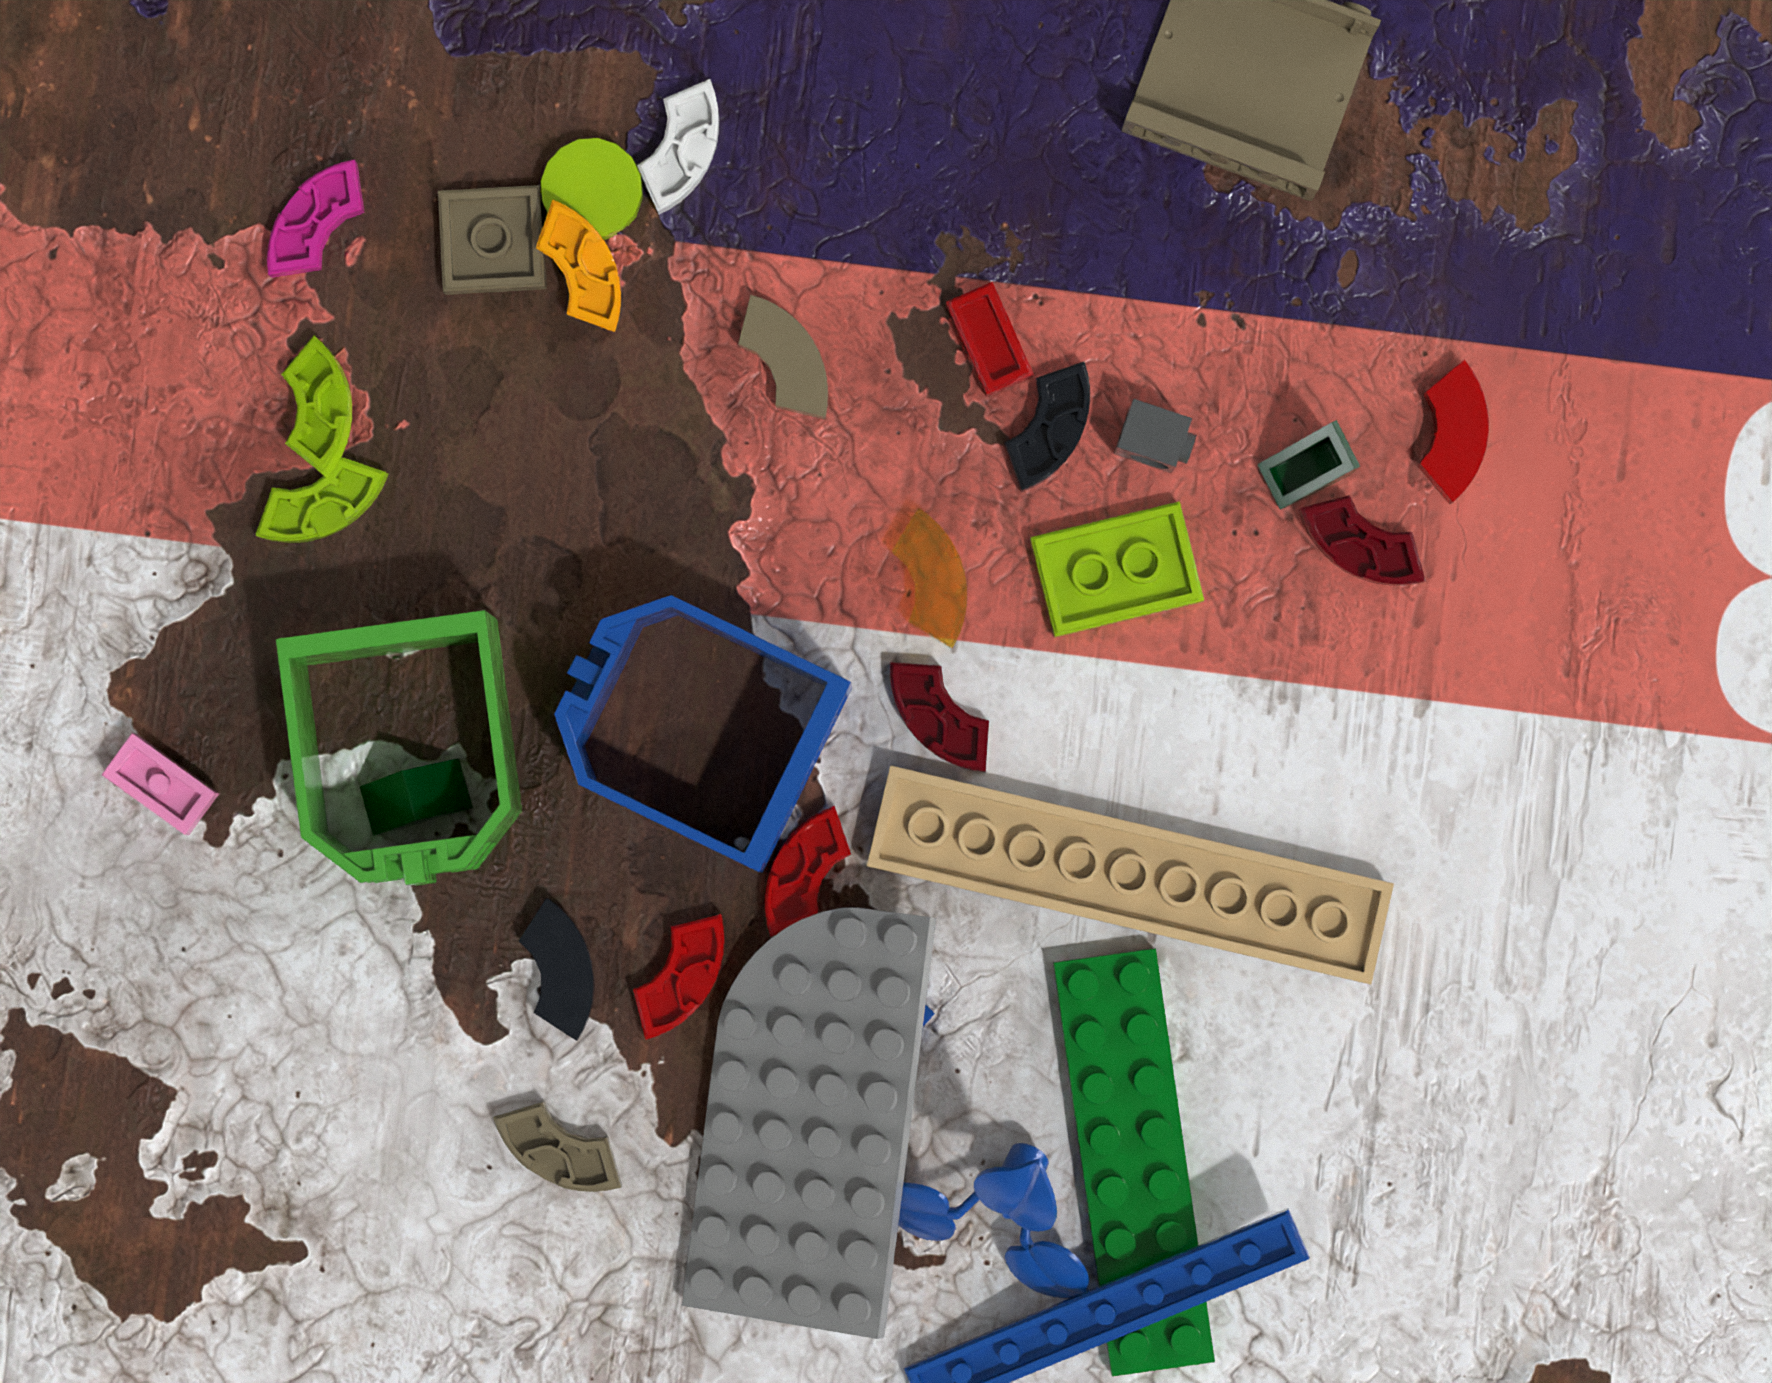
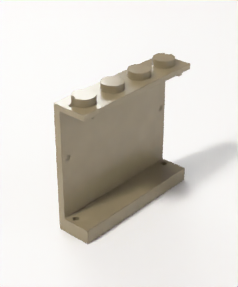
M1170 0L1121 132L1312 201L1319 190L1325 174L1323 170L1371 40L1381 20L1372 17L1371 11L1366 7L1352 2H1344L1342 5L1328 0Z

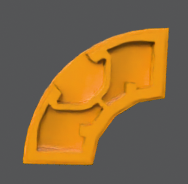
M553 199L536 249L551 257L565 275L570 294L567 315L615 332L621 309V286L612 253L602 236L588 220L567 205Z

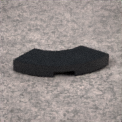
M1085 361L1037 377L1035 380L1038 395L1035 415L1022 433L1004 444L1021 493L1039 485L1052 476L1067 461L1081 438L1090 405V384Z
M546 898L519 940L533 955L541 974V995L534 1014L578 1041L587 1025L594 1001L595 979L592 960L587 943L578 926L559 905Z

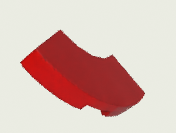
M1465 359L1423 394L1433 413L1435 432L1429 451L1417 466L1449 504L1453 503L1466 490L1477 474L1485 455L1489 435V417L1485 396L1475 373Z
M835 806L819 812L800 825L784 843L773 863L765 894V913L770 937L777 935L785 928L804 918L818 914L817 898L822 880L834 864L852 855Z
M722 914L672 926V948L664 968L652 981L633 989L645 1040L670 1031L684 1022L698 1009L710 993L718 977L724 955L725 933Z

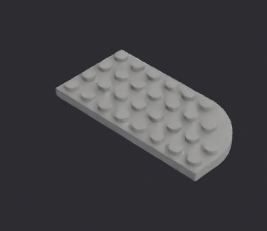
M838 908L820 912L792 924L768 940L738 974L725 998L718 1020L682 1306L874 1339L884 1338L936 924L935 917L864 908Z

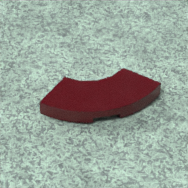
M1350 495L1302 507L1298 510L1302 523L1316 547L1343 571L1359 579L1380 585L1406 586L1426 581L1413 532L1392 533L1374 527L1358 513Z
M890 662V680L895 704L904 723L914 737L926 749L950 764L972 771L986 772L989 720L971 716L953 702L944 686L942 666Z

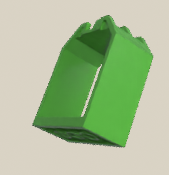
M483 610L276 639L301 838L360 883H381L402 880L404 878L405 885L419 886L436 883V874L479 869L522 812L497 619ZM478 642L500 805L477 835L353 852L328 831L307 666Z

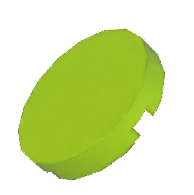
M600 138L578 139L561 147L547 162L541 179L542 202L547 212L553 199L565 204L588 220L604 240L617 235L618 232L631 224L637 217L643 200L642 178L632 157L617 144Z

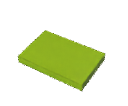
M1180 501L1030 538L1054 638L1204 601Z

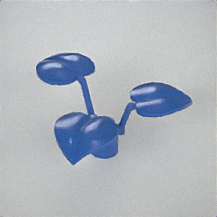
M1025 1143L1012 1145L1002 1167H993L981 1171L974 1181L975 1191L957 1207H949V1201L946 1196L931 1187L916 1183H903L898 1226L908 1233L931 1241L949 1239L956 1230L953 1220L960 1219L980 1200L987 1208L1001 1213L1005 1219L1011 1218L1017 1225L1021 1226L1019 1240L1022 1246H1010L1005 1253L1007 1266L1021 1283L1036 1292L1056 1298H1072L1089 1291L1088 1272L1074 1253L1052 1242L1038 1241L1034 1243L1031 1239L1030 1231L1049 1230L1057 1218L1055 1195L1046 1173L1049 1161L1046 1155L1038 1148Z

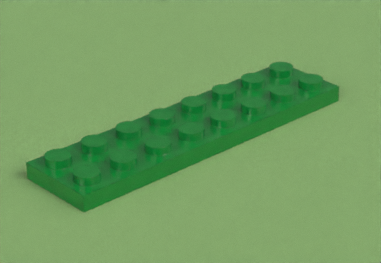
M1156 948L1053 962L1098 1286L1198 1245ZM1207 1302L1106 1343L1112 1377L1215 1362Z

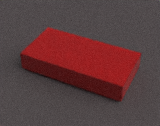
M993 281L946 301L948 312L986 397L1033 377V371Z

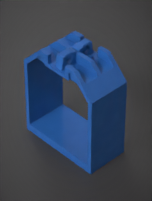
M672 595L601 619L589 642L594 646L587 660L578 655L575 656L567 673L577 681L571 693L565 691L554 713L578 785L757 872L763 873L852 690L851 682ZM680 616L825 687L745 853L596 780L585 745L602 714L643 627Z

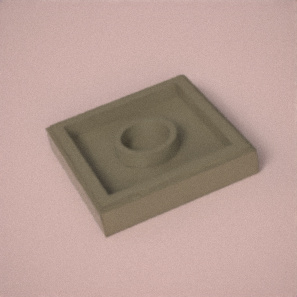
M540 185L438 191L442 281L445 295L547 289L545 254L536 249L543 228Z

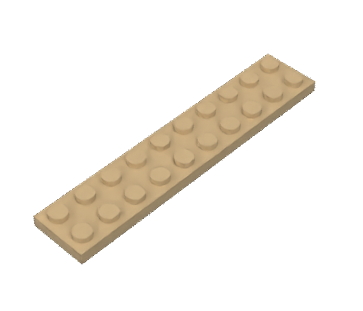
M891 765L867 862L868 867L1370 985L1373 980L1394 883Z

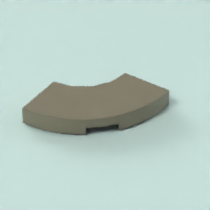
M750 295L738 343L739 347L756 354L771 370L776 384V408L825 420L828 408L827 376L820 352L806 329L787 311L763 298Z
M545 1101L493 1117L503 1142L513 1156L524 1167L557 1186L576 1191L598 1192L622 1187L609 1137L587 1138L568 1132L553 1119Z

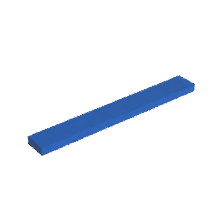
M1287 1208L907 1365L904 1370L910 1383H1010L1309 1260L1310 1256L1290 1209Z

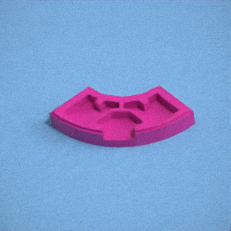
M355 160L335 164L307 179L298 187L299 190L289 200L281 214H278L268 244L267 267L268 275L271 278L322 270L323 249L330 234L346 219L364 213L358 165Z

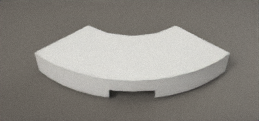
M710 79L663 99L667 113L664 138L654 154L637 165L658 215L680 203L694 190L707 172L713 159L719 135V113L715 92Z

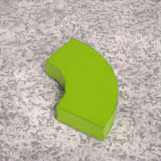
M313 336L281 374L292 387L297 404L295 426L285 444L328 478L337 466L348 442L352 423V399L348 380L338 360L318 338Z
M341 457L328 478L323 476L312 485L294 490L272 487L255 536L276 542L300 543L321 539L337 533L357 520L372 505L382 490L389 474Z

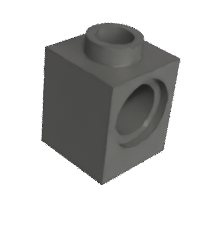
M1133 399L1114 454L1172 473L1178 461L1187 464L1197 436L1188 432L1192 418Z

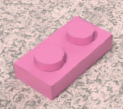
M135 733L129 736L102 773V776L184 835L191 834L220 794Z

